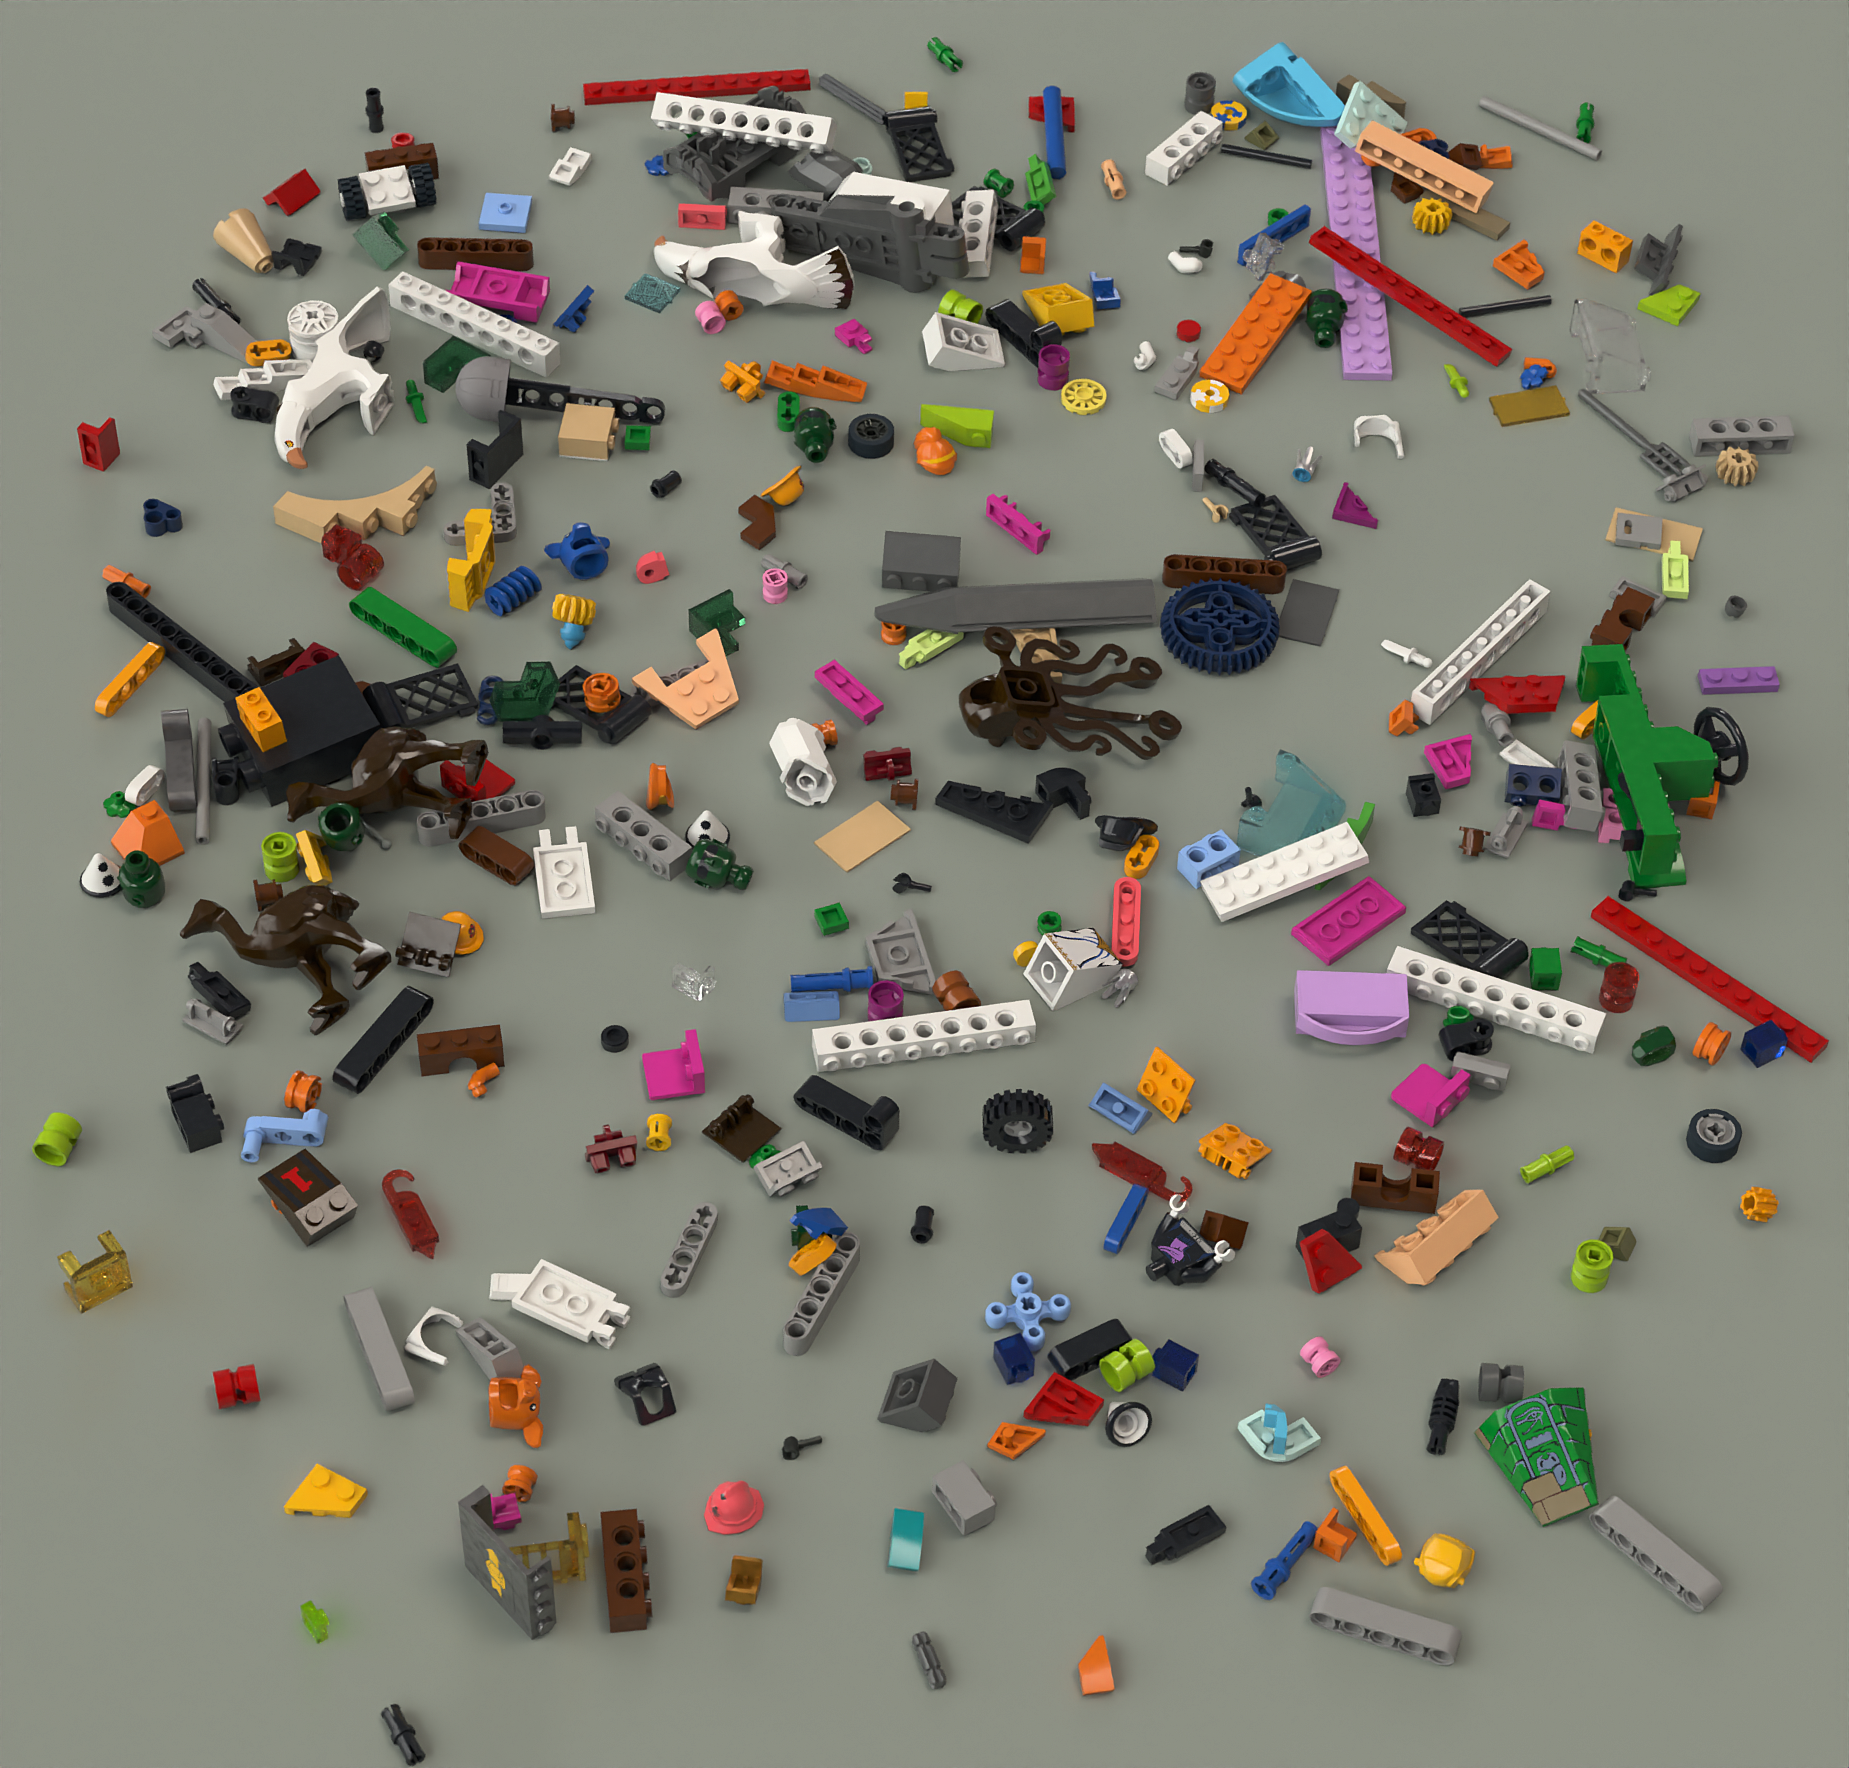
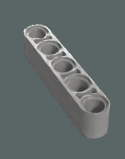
M527 790L472 802V814L458 839H450L448 818L444 817V812L436 810L423 812L417 818L419 842L424 846L431 847L461 841L477 826H482L493 833H499L540 824L546 817L544 795L538 790Z
M844 1232L842 1236H836L834 1241L837 1243L834 1252L829 1258L820 1263L788 1317L783 1328V1345L788 1354L801 1356L809 1350L860 1260V1240L854 1233Z
M369 1287L344 1295L347 1313L385 1411L415 1403L410 1381L373 1288Z
M1610 1496L1590 1514V1522L1600 1534L1694 1611L1702 1612L1723 1592L1721 1583L1712 1573L1617 1496Z
M1322 1587L1318 1590L1309 1615L1311 1622L1321 1628L1440 1665H1451L1454 1663L1462 1638L1460 1630L1452 1625L1328 1587Z

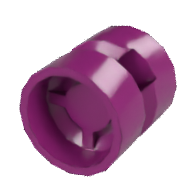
M1061 345L1044 346L1039 352L1038 383L1044 389L1051 391L1063 389L1069 381L1070 353Z
M885 980L874 983L870 987L868 992V1022L903 1017L904 993L900 985L893 981Z

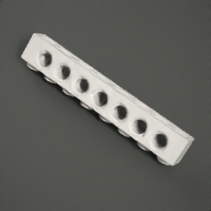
M657 92L651 119L657 125V128L664 131H670L672 128L678 129L685 134L699 132L703 136H709L716 132L727 140L734 141L736 138L752 144H757L760 141L766 142L767 145L773 147L787 145L794 150L807 148L815 153L832 151L837 130V124L831 117ZM682 111L680 117L674 118L677 112ZM704 114L702 120L696 121L699 115ZM721 118H726L724 123L718 125V121ZM743 121H748L746 126L739 128ZM770 124L767 130L761 131L764 125ZM792 127L789 133L783 134L786 128ZM813 130V134L810 137H805L808 131Z
M403 271L388 285L390 306L504 359H511V362L547 378L560 365L559 342Z
M1529 579L1412 691L1411 703H1413V713L1417 714L1420 720L1431 725L1469 688L1470 678H1479L1547 612L1551 591Z
M1397 946L1386 973L1407 974V988L1410 995L1444 1005L1447 1008L1462 1006L1467 1008L1475 1017L1484 1018L1499 1025H1505L1527 1034H1533L1552 1042L1567 1045L1579 1051L1593 1054L1603 1030L1606 1017L1604 1012Z
M1022 1000L812 1029V1048L818 1072L836 1071L838 1069L860 1068L867 1065L888 1064L896 1061L916 1060L924 1057L944 1056L960 1052L968 1053L989 1048L996 1049L1003 1046L1024 1045L1035 1042L1036 1023L1030 1001Z

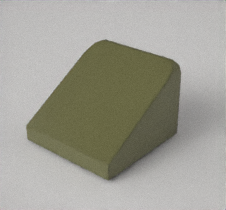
M1265 120L1244 138L1253 145L1265 150L1276 142L1279 136Z
M1604 1227L1598 1239L1611 1248L1614 1258L1622 1261L1629 1260L1636 1245V1239L1630 1227Z

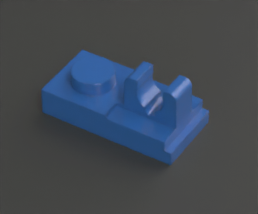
M587 285L556 320L554 325L560 328L564 325L571 332L575 333L580 327L575 321L582 325L586 320V317L579 310L583 312L592 302L589 297L594 293V290Z

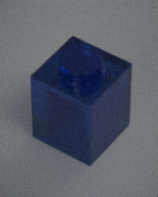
M1769 1020L1745 1032L1740 1050L1759 1068L1784 1055L1788 1038L1781 1028H1778L1772 1020Z
M1021 1332L994 1342L993 1359L1007 1385L1015 1382L1021 1383L1034 1376L1035 1358Z
M1170 1339L1167 1340L1163 1348L1158 1347L1152 1356L1155 1364L1152 1376L1182 1392L1198 1369L1199 1354Z

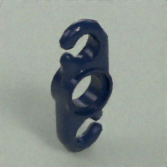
M487 676L481 682L478 696L480 708L477 720L483 725H493L500 719L503 705L501 693L503 687L501 685L504 684L501 677ZM492 682H496L499 684V686L493 688L490 687L489 684ZM489 697L497 699L494 703L484 702ZM489 713L493 716L491 718L486 719L483 718L481 715Z

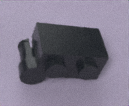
M198 1074L186 1077V1081L165 1087L170 1099L172 1114L190 1153L222 1142L220 1132L224 1130L220 1114H214V1101L210 1093L205 1094Z
M1343 1198L1337 1203L1336 1212L1298 1227L1295 1247L1302 1258L1303 1254L1299 1242L1321 1229L1329 1232L1348 1252L1359 1248L1362 1227L1357 1221L1360 1206L1356 1200Z

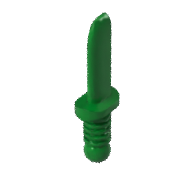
M409 379L406 381L409 393L405 398L406 402L412 404L417 421L419 423H426L427 420L421 403L424 400L423 393H418L415 381Z

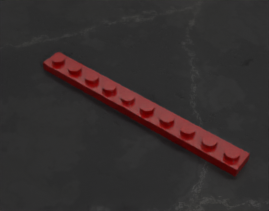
M808 69L601 83L593 82L583 84L585 105L655 101L657 92L704 98L758 94V91L762 88L774 85L779 88V92L810 91L811 83Z
M1323 226L1310 236V245L1497 367L1511 355L1512 349L1327 227Z
M1607 896L1592 910V919L1810 1063L1827 1048L1829 1040L1611 897Z

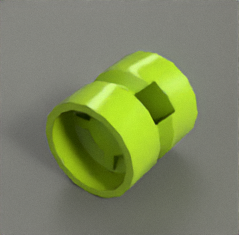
M952 289L942 298L938 313L978 324L983 314V305L971 298L966 299V295Z
M275 832L266 836L261 844L265 875L270 880L275 879L279 883L294 879L300 870L295 839L292 835L285 832Z
M54 1112L46 1120L43 1126L44 1131L39 1133L33 1144L32 1151L42 1162L53 1166H62L66 1163L73 1149L72 1147L75 1146L82 1132V1126L73 1117L64 1113Z
M1590 1239L1583 1241L1578 1246L1571 1270V1281L1579 1290L1586 1293H1596L1605 1288L1613 1262V1252L1606 1243Z
M1133 1339L1120 1347L1119 1352L1114 1351L1099 1362L1103 1377L1110 1387L1117 1392H1121L1134 1384L1135 1379L1140 1380L1155 1370L1151 1353L1138 1339Z

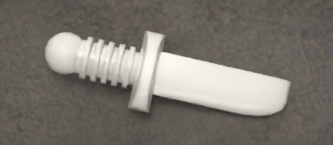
M1384 640L1381 643L1382 647L1386 650L1404 657L1403 661L1407 664L1412 661L1425 668L1432 666V660L1417 653L1418 650L1414 647L1410 650L1389 640Z

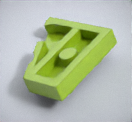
M1679 284L1640 300L1637 309L1679 326L1699 301L1701 293Z

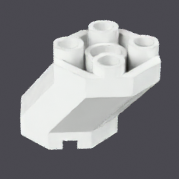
M789 718L786 722L779 723L769 744L782 770L780 780L782 784L783 782L786 784L787 788L785 791L788 797L806 806L813 805L817 801H821L820 803L827 802L837 780L824 754L826 746L823 733L818 728L796 718Z

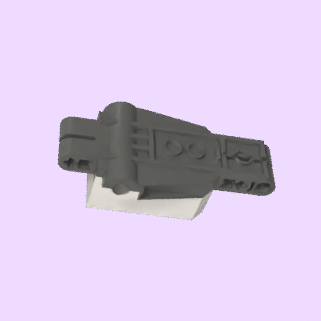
M853 172L843 180L829 202L790 194H777L769 201L772 216H778L782 220L784 232L781 234V238L785 239V249L820 255L839 246L846 254L851 270L899 284L904 290L914 293L929 289L934 284L937 276L959 279L969 273L965 232L962 228L954 226L950 190Z

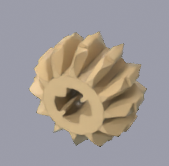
M1729 447L1727 451H1721L1715 468L1716 472H1718V478L1724 479L1725 484L1733 483L1734 487L1737 484L1745 486L1747 482H1752L1758 471V461H1756L1755 454L1749 453V449L1741 450L1740 447L1737 449Z

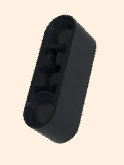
M1112 1319L1056 1345L1048 1353L1047 1358L1058 1374L1072 1381L1100 1368L1099 1362L1102 1358L1114 1351L1119 1352L1120 1347L1133 1339L1119 1319Z

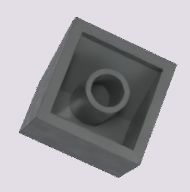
M935 1358L894 1371L877 1419L881 1423L917 1432H924L942 1426L946 1419V1412L954 1395V1388L958 1378Z

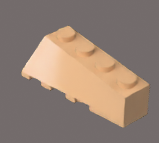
M1464 1190L1436 1210L1439 1216L1424 1219L1416 1225L1418 1231L1406 1237L1402 1235L1393 1241L1396 1247L1389 1252L1381 1250L1375 1254L1376 1260L1407 1284L1427 1285L1435 1280L1436 1274L1440 1270L1450 1266L1460 1252L1469 1249L1473 1245L1472 1242L1479 1235L1488 1232L1491 1229L1490 1225L1499 1218L1484 1190Z

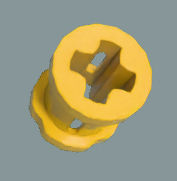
M665 1114L649 1116L647 1119L649 1136L646 1138V1146L654 1151L667 1150L671 1146L669 1129L672 1127V1119Z

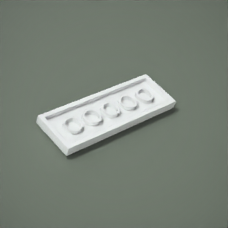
M1345 822L1201 880L1200 883L1220 921L1224 922L1369 863V858L1348 822Z

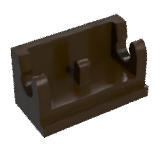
M295 638L289 639L292 646H289L288 650L274 654L265 660L258 662L254 656L247 658L250 662L247 665L248 670L261 687L283 678L284 671L305 651Z

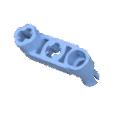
M310 1109L304 1112L303 1119L269 1116L250 1117L246 1121L243 1134L245 1142L241 1158L246 1162H257L262 1143L319 1146L324 1141L328 1115L321 1110Z

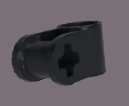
M244 386L235 387L230 392V398L233 401L231 413L235 418L261 423H269L273 420L280 401L275 393Z
M239 756L228 760L212 758L215 797L219 804L232 805L239 800V780L241 779L237 764L240 763Z
M1476 1019L1461 1024H1451L1442 1028L1438 1036L1447 1059L1453 1061L1457 1052L1474 1056L1487 1054L1492 1048L1491 1037L1494 1033V1027L1488 1020Z

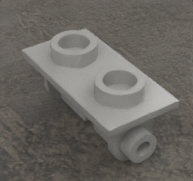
M1693 464L1681 471L1682 476L1677 477L1676 474H1673L1663 479L1664 485L1658 487L1656 491L1663 488L1665 491L1664 498L1667 501L1674 502L1688 494L1684 485H1686L1689 493L1704 487L1708 482V478L1705 474H1702L1700 469L1706 467V464L1698 468Z
M1514 806L1509 808L1507 813H1503L1484 846L1485 850L1509 858L1528 824V821L1522 819L1523 814L1520 807Z
M190 999L187 1002L186 1008L189 1010V1013L182 1019L184 1023L226 1045L243 1027L233 1017L221 1014L201 1003L199 999Z

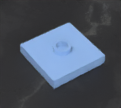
M486 193L479 220V230L526 233L532 206V196Z

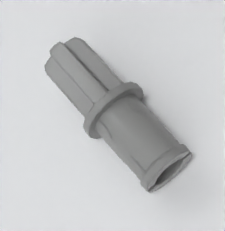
M771 554L764 555L761 561L762 567L767 570L777 568L785 571L788 576V582L798 589H802L808 581L807 574L792 567L790 562H783Z

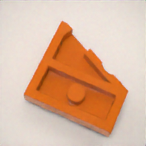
M1525 239L1496 257L1493 261V267L1527 290L1544 278V270L1537 263L1535 254L1530 253L1528 250V242Z

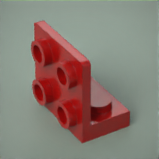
M487 759L475 786H470L466 783L465 765L460 767L459 765H454L449 760L444 761L440 765L442 787L458 798H470L471 802L501 796L515 785V779Z

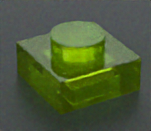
M311 1600L301 1605L302 1621L316 1643L319 1644L328 1639L327 1625L330 1622L322 1608L317 1610Z

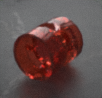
M365 543L360 544L350 554V557H347L337 567V574L342 583L348 588L359 591L383 569L384 560L374 547Z
M1615 962L1605 969L1599 993V1002L1607 1011L1624 1013L1632 1008L1640 979L1635 967L1628 963Z
M1408 1126L1397 1143L1393 1159L1407 1166L1413 1163L1416 1169L1435 1170L1445 1143L1432 1136L1424 1138L1421 1131Z

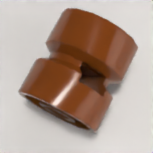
M955 970L943 974L935 981L932 987V992L940 1004L943 1005L945 1011L981 1006L980 999L974 990L969 987V983L961 971Z

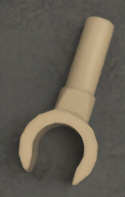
M1207 497L1203 498L1202 501L1213 513V522H1219L1220 515L1227 519L1228 508L1221 504L1216 506Z

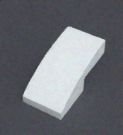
M570 147L564 159H558L549 175V179L565 185H572L592 160L591 154Z

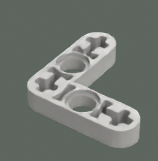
M505 482L496 483L491 488L494 543L508 542L513 540L517 534L513 488ZM500 494H505V500H500ZM503 509L510 511L508 514L504 515L497 513L498 511ZM464 520L448 522L443 529L445 542L455 546L466 545ZM502 524H507L508 530H503Z

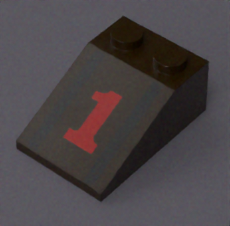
M303 1149L258 1177L260 1184L307 1247L354 1218L358 1208V1204L343 1184L306 1149Z

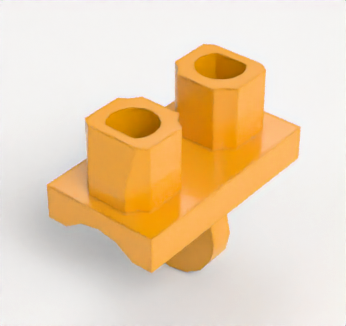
M729 360L725 363L724 367L727 372L720 379L725 389L732 391L740 384L741 387L736 393L746 403L755 396L761 399L766 394L765 391L760 389V380L763 378V375L760 373L761 365L756 361L749 364L743 363L741 368Z

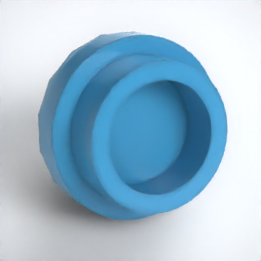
M564 622L563 628H560V634L567 648L572 649L573 646L578 645L580 641L585 639L586 633H583L584 626Z

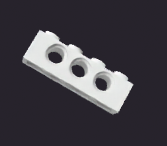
M1200 111L1146 156L1145 174L1166 186L1169 185L1174 179H1178L1187 168H1191L1200 157L1205 156L1213 146L1221 142L1223 138V122Z
M994 190L967 191L966 199L962 201L963 218L959 220V227L965 232L969 273L963 278L989 276L998 212V202Z

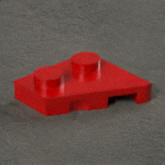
M1029 96V118L1045 122L1043 96ZM1061 96L1063 125L1067 127L1068 132L1074 133V97Z
M1054 1372L1024 1410L1023 1418L1035 1421L1089 1426L1104 1406V1399Z

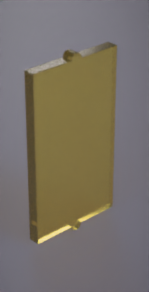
M1557 386L1489 397V402L1494 410L1493 414L1497 416L1502 427L1570 415V411L1565 403L1566 399L1561 396Z

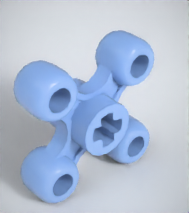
M1019 1272L1011 1280V1291L1017 1298L1016 1303L1010 1306H1005L1000 1302L989 1304L985 1311V1321L993 1329H1000L1006 1323L1015 1322L1020 1329L1024 1330L1022 1334L1024 1347L1029 1351H1038L1045 1344V1331L1039 1326L1040 1321L1047 1317H1051L1056 1321L1067 1319L1071 1312V1302L1063 1294H1057L1051 1297L1050 1300L1041 1301L1036 1294L1032 1293L1034 1289L1032 1276L1026 1272Z

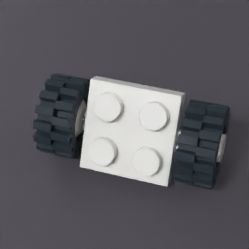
M424 163L409 166L410 182L405 165L359 173V179L357 176L338 179L339 197L346 221L366 217L364 201H366L369 215L414 208L416 206L420 208L436 205V190L430 165Z

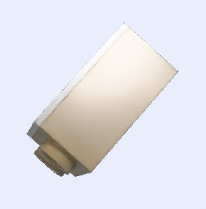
M566 403L558 435L559 457L608 461L610 450H614L615 447L614 433H618L619 418H615V408Z

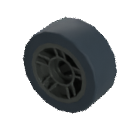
M879 414L860 415L853 419L849 425L848 445L857 456L868 459L883 457L890 453L894 447V426L889 419Z

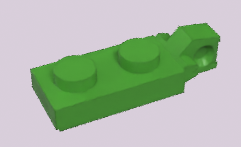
M1034 154L1028 158L1031 170L1027 171L1025 175L1031 200L1039 201L1044 205L1054 199L1056 193L1048 164L1040 160L1037 154Z

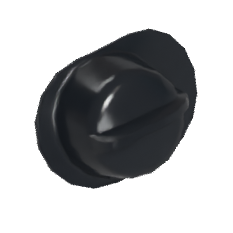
M1102 815L1095 818V823L1100 828L1099 846L1115 851L1128 850L1136 844L1140 836L1151 835L1158 830V825L1155 822L1141 817Z

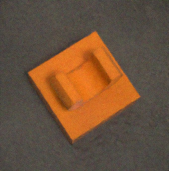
M1404 700L1389 713V733L1398 736L1403 731L1413 734L1419 729L1414 724L1419 719V716L1413 713V703Z

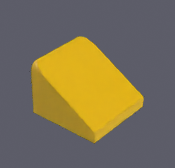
M905 92L904 109L927 106V92Z

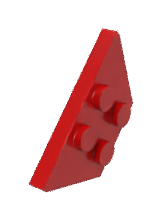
M1528 675L1526 677L1470 678L1469 689L1472 691L1481 690L1485 693V700L1495 704L1498 709L1507 714L1556 712L1566 677L1565 675Z

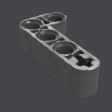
M188 709L161 711L165 741L170 811L197 808L194 754Z

